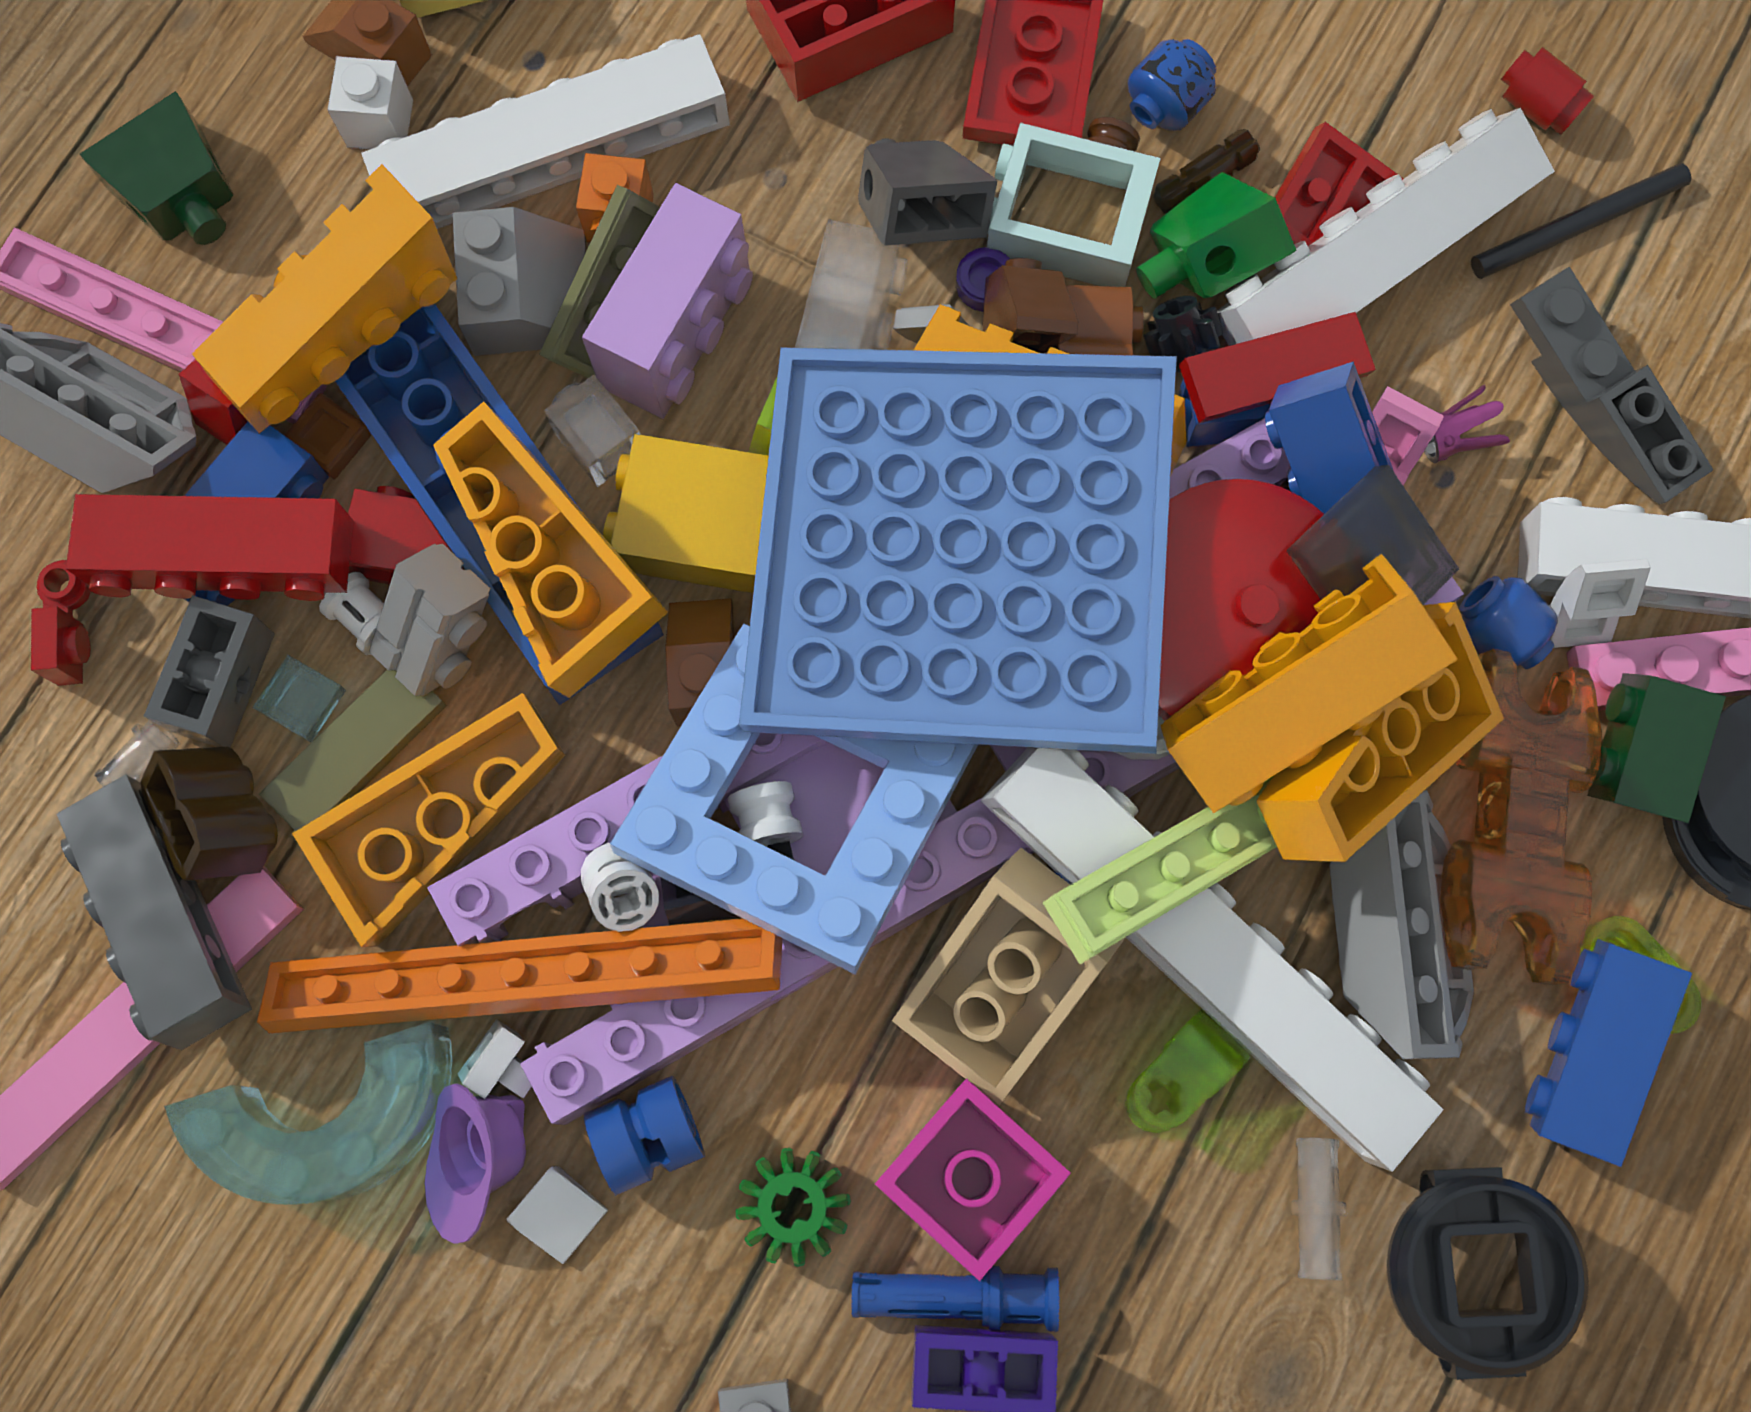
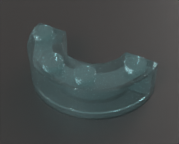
M427 1022L364 1042L365 1072L356 1097L339 1117L316 1130L302 1132L285 1126L268 1111L258 1088L236 1085L226 1086L165 1106L169 1123L178 1142L193 1163L210 1179L240 1196L259 1202L295 1205L337 1201L358 1195L385 1182L399 1172L414 1158L435 1129L438 1097L444 1087L449 1086L451 1082L452 1047L449 1029L443 1025Z

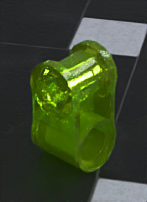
M1200 1009L1161 1049L1162 1053L1133 1081L1126 1094L1125 1105L1127 1114L1132 1122L1143 1131L1155 1134L1169 1131L1185 1122L1207 1098L1210 1099L1225 1086L1247 1063L1251 1056L1203 1009ZM1164 1086L1172 1094L1166 1103L1172 1114L1167 1110H1163L1155 1115L1147 1107L1153 1098L1147 1087L1156 1091Z

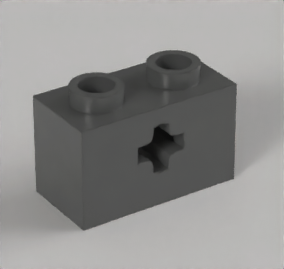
M192 595L144 717L171 733L216 747L229 746L231 748L275 633L254 614Z

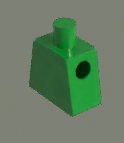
M1222 172L1152 224L1150 234L1159 253L1136 267V273L1142 286L1153 299L1158 298L1179 283L1202 298H1209L1284 259L1297 250L1276 198Z

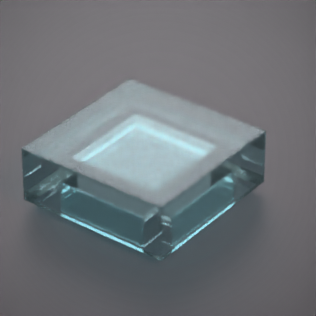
M287 655L252 708L312 743L346 690L333 680Z

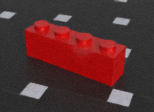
M75 494L66 570L89 585V590L92 593L107 597H128L131 595V589H154V592L161 596L187 599L191 598L192 595L195 596L196 590L219 591L221 595L233 599L253 600L258 599L260 591L284 592V595L296 600L319 601L325 598V593H347L353 519L336 499Z

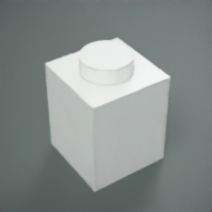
M336 57L328 112L347 148L373 149L387 139L407 137L413 98L397 62Z

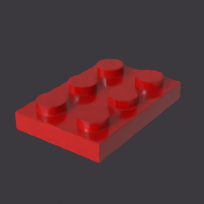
M985 0L962 139L1000 145L1004 143L1014 146L1020 123L1082 138L1104 0Z

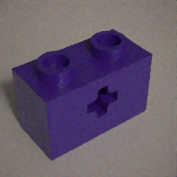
M915 1325L911 1391L912 1408L978 1412H1056L1058 1340L1051 1333Z

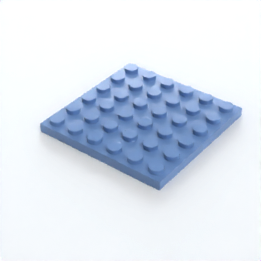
M781 347L739 726L744 732L1156 754L1176 356Z

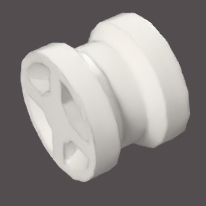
M774 781L761 783L738 790L728 797L731 813L739 817L741 825L739 834L764 846L790 841L791 844L804 836L800 820L793 817L790 805L795 797L790 782Z

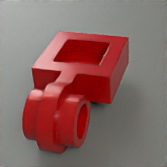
M67 560L55 561L41 570L37 580V593L43 601V608L31 609V671L57 686L83 684V663L88 662L91 652L87 630L83 627V623L73 617V610L86 603L91 591L89 590V585L66 570ZM69 580L67 587L60 591L61 586Z

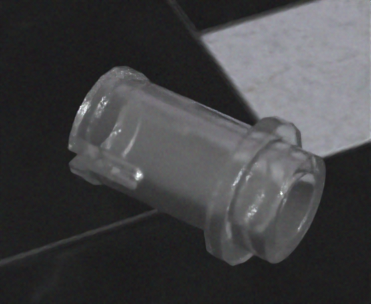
M150 720L144 726L136 724L131 729L134 736L102 769H98L94 776L97 777L96 780L103 787L125 774L140 782L154 750L176 749L180 745L179 740L171 732Z

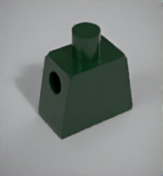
M176 91L80 153V156L107 190L162 240H172L184 231H187L195 243L206 245L219 239L225 232L226 223L216 210L231 201L233 192L202 129Z

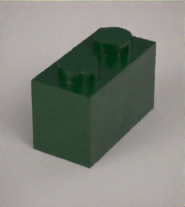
M1623 673L1620 683L1613 688L1607 700L1606 717L1609 722L1602 746L1594 751L1588 765L1587 776L1590 787L1587 796L1689 823L1726 696L1651 675Z

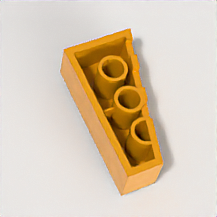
M383 164L365 180L373 190L352 211L341 204L323 222L331 232L308 255H300L294 251L277 268L279 272L274 280V289L265 298L262 295L251 294L192 353L210 379L258 433H261L271 424H278L288 419L297 410L300 401L322 384L333 383L342 377L354 359L372 345L383 344L392 338L404 320L422 306H431L438 302L447 293L450 285L458 279L432 216Z
M484 401L433 444L468 519L474 524L486 550L484 553L494 574L499 577L514 608L512 612L523 635L528 638L540 663L538 666L548 687L570 698L668 613L665 607L511 428Z

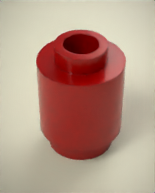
M1544 47L1535 56L1524 50L1501 78L1509 86L1502 95V98L1516 109L1521 108L1524 115L1544 131L1550 126L1560 135L1564 133L1595 96L1583 87L1587 82L1584 78Z

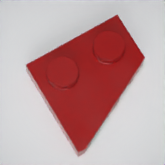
M1327 122L1314 128L1275 196L1294 244L1305 240L1306 244L1310 246L1324 236L1319 227L1325 221L1350 207L1356 213L1370 203L1366 196L1367 192L1388 178L1397 175L1396 172Z

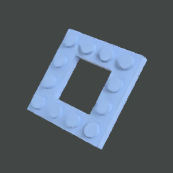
M743 623L612 839L610 846L614 854L856 974L978 744L816 736L884 769L826 876L711 820L710 818L760 735L757 732H744L739 726L750 626Z

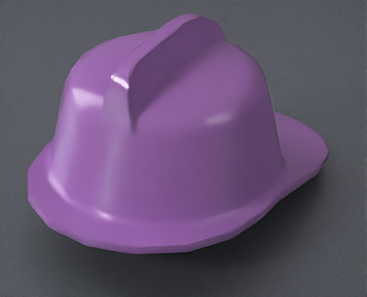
M458 1083L444 1087L438 1097L435 1129L426 1166V1203L433 1225L442 1238L453 1244L467 1242L479 1231L486 1213L490 1193L514 1179L524 1166L526 1156L523 1134L525 1105L519 1097L513 1095L500 1097L487 1095L484 1099L481 1096H474L468 1088Z

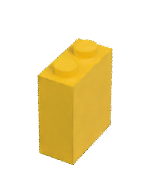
M634 434L630 455L621 454L618 461L615 485L616 490L622 491L618 512L610 511L606 517L603 537L635 574L753 593L769 456Z

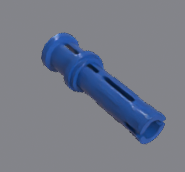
M992 1266L980 1281L973 1275L945 1276L937 1274L853 1272L852 1318L897 1317L982 1320V1326L989 1327V1330H1000L1003 1323L1044 1324L1048 1332H1058V1268L1048 1267L1045 1274H1006L1002 1272L1000 1266Z

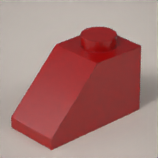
M378 486L376 492L354 488L348 512L349 516L353 519L349 574L360 572L371 582L390 585L396 564L433 544H444L451 551L418 501L414 499L412 493L392 486Z

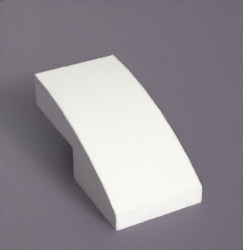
M1647 559L1581 564L1565 578L1550 604L1558 618L1555 632L1550 638L1554 643V648L1611 642L1619 617L1636 614L1651 570Z

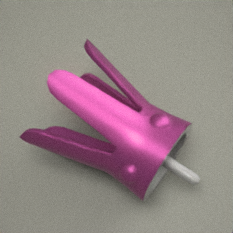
M1485 384L1446 411L1440 413L1444 418L1424 450V453L1432 463L1446 460L1449 456L1458 452L1500 446L1510 442L1506 435L1460 438V435L1496 417L1503 410V403L1492 401L1481 406L1473 405L1456 412L1483 393L1486 389Z

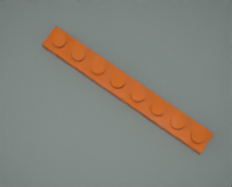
M732 919L636 928L631 931L621 932L614 930L464 944L462 946L454 945L271 962L257 1023L269 1034L775 991L780 990L783 938L745 919Z

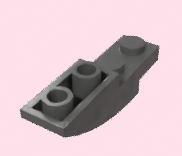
M1570 266L1510 304L1541 353L1539 357L1531 362L1550 391L1588 439L1641 491L1657 504H1663L1714 470L1649 366L1646 365L1634 370Z

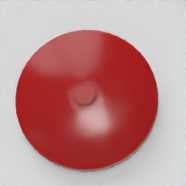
M1224 479L1203 483L1169 499L1158 716L1164 721L1173 716L1229 671H1240L1243 676L1254 669L1252 662L1261 650V646L1279 632L1285 634L1300 633L1312 624L1313 619L1318 614L1314 605L1335 589L1340 590L1346 596L1365 583L1358 560L1349 543L1332 521L1316 506L1285 488L1271 483L1248 479Z

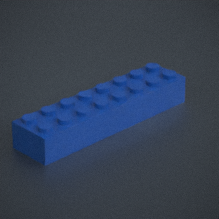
M435 304L426 307L422 306L400 324L398 331L392 338L383 344L372 345L354 359L345 374L335 382L450 549L463 562L464 569H470L491 588L487 600L488 604L556 702L561 705L570 698L548 687L538 666L540 663L528 638L523 635L512 612L514 608L499 577L494 574L484 553L486 550L474 524L468 519L433 444L484 401L511 428L576 505L577 503ZM659 622L655 623L571 697L662 637L664 634Z

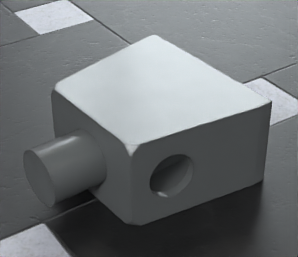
M885 138L877 141L875 144H870L864 150L858 200L865 216L884 246L986 238L997 180L944 142L936 140L896 142L893 139Z

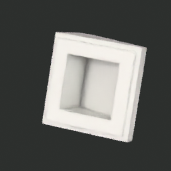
M552 1166L506 1221L560 1263L564 1264L608 1212V1209L559 1166Z

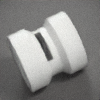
M610 843L594 849L585 858L581 868V883L597 921L606 928L618 932L631 931L645 925L654 915L659 904V891L650 872L614 854Z

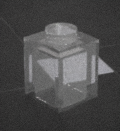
M592 375L583 383L576 382L563 388L554 397L552 405L544 410L554 434L597 487L616 474L621 454L630 455L634 434L640 435L639 429L595 375Z

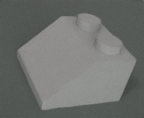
M516 207L453 212L455 270L458 278L456 280L458 324L473 355L480 356L541 350L587 251L583 230Z

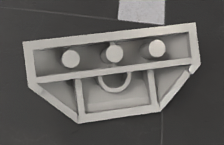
M0 323V435L100 493L152 477L196 446V433L193 428L186 397L88 342L43 332H13L12 325Z
M1424 790L1345 862L1331 861L1329 865L1344 998L1402 1059L1460 1057L1462 1049L1460 1036L1467 1025L1474 995L1458 861L1443 826L1432 813L1433 803L1427 790Z

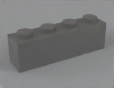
M125 774L57 813L66 838L61 840L62 851L69 863L83 877L88 892L83 895L85 907L94 921L104 928L111 945L106 950L108 963L116 976L128 986L135 1003L130 1006V1016L141 1035L147 1040H153L183 1050L251 1011V1005L196 880L185 881L182 879L170 861L164 842L163 830L154 823L147 810L141 783Z

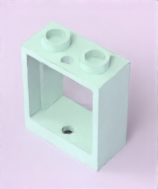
M1020 123L1014 146L1003 143L998 158L995 179L1003 181L999 197H994L988 229L987 248L1000 250L1009 256L1010 259L1028 258L1041 261L1043 270L1062 271L1063 276L1098 286L1125 287L1160 158ZM1026 165L1125 189L1126 194L1112 244L1108 245L1010 220Z

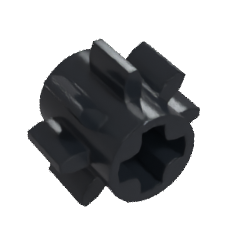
M1180 296L1165 301L1154 309V320L1147 323L1149 332L1144 334L1143 337L1150 356H1176V373H1181L1179 364L1185 358L1219 348L1218 337L1224 333L1216 307L1202 310L1201 303L1198 302L1197 298L1193 296Z

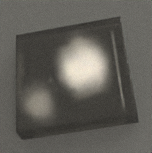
M1389 465L1375 466L1286 550L1321 600L1335 589L1340 590L1346 596L1364 584L1369 578L1362 568L1381 553L1412 589L1422 606L1459 570V567Z

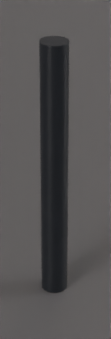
M1684 163L1676 164L1471 258L1472 270L1479 279H1483L1681 189L1691 183L1690 170Z

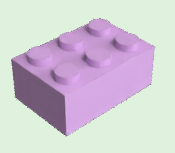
M677 183L674 184L582 336L600 388L662 419L666 416L673 402L676 404L683 402L693 384L694 371L692 370L703 352L710 354L714 350L723 331L724 322L722 319L731 303L738 305L744 299L752 282L753 272L749 268L747 255L749 244L745 242L742 215L684 186Z

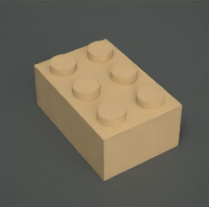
M1020 848L993 875L892 1020V1022L962 1077L967 1078L998 1105L1002 1103L1124 941V939L1120 940L1082 964H1079L1042 903L1052 895L1070 886V884L1023 848Z

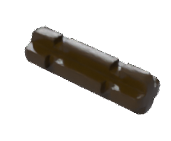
M1237 130L1224 139V146L1216 144L1179 169L1181 175L1172 174L1158 183L1153 194L1155 203L1166 214L1218 174L1223 172L1232 177V170L1241 171L1256 161L1257 153L1260 151L1258 141L1253 138L1248 130Z

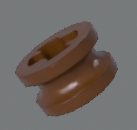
M1111 117L1094 119L1090 123L1087 132V140L1130 151H1136L1140 141L1138 131L1130 124Z

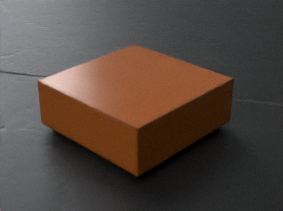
M319 393L284 436L311 454L326 474L335 480L372 434L362 421L322 393Z

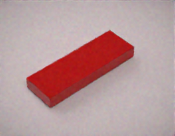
M1356 312L1187 357L1179 364L1199 424L1271 404L1278 385L1353 361L1359 378L1367 377L1376 370Z

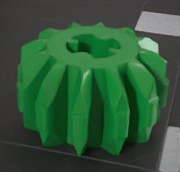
M783 1148L780 1157L783 1174L778 1175L772 1163L765 1157L757 1160L756 1167L768 1183L763 1187L752 1180H742L739 1189L747 1195L759 1198L758 1206H743L737 1208L735 1213L738 1220L759 1217L762 1224L760 1227L749 1232L745 1237V1242L748 1246L752 1247L758 1244L769 1234L774 1240L767 1251L766 1260L775 1264L782 1255L785 1243H792V1261L795 1267H801L806 1264L807 1254L804 1241L807 1239L811 1241L817 1253L822 1257H826L831 1253L832 1248L829 1242L819 1231L822 1226L834 1233L845 1234L848 1224L842 1219L827 1215L828 1208H843L850 1205L851 1196L847 1193H840L827 1197L824 1189L837 1182L842 1173L835 1167L827 1171L819 1181L815 1179L813 1174L821 1158L818 1152L810 1151L805 1159L802 1172H796L793 1149ZM799 1187L809 1195L803 1203H812L813 1209L809 1219L799 1217L790 1226L782 1222L778 1217L784 1213V1210L776 1211V1199L779 1194L783 1196L791 1195L795 1188Z

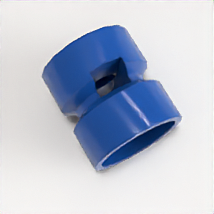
M674 1076L638 1090L636 1101L631 1105L622 1099H616L584 1113L586 1131L596 1160L607 1184L615 1195L651 1181L655 1167L661 1166L667 1171L672 1172L705 1157L704 1147L697 1126Z

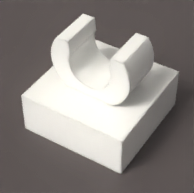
M496 1019L458 1072L461 1083L485 1099L498 1081L515 1094L524 1098L532 1086L520 1065L523 1061L515 1055L525 1041L516 1031Z

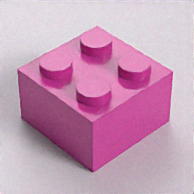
M966 1078L880 1176L875 1185L980 1281L1071 1172Z

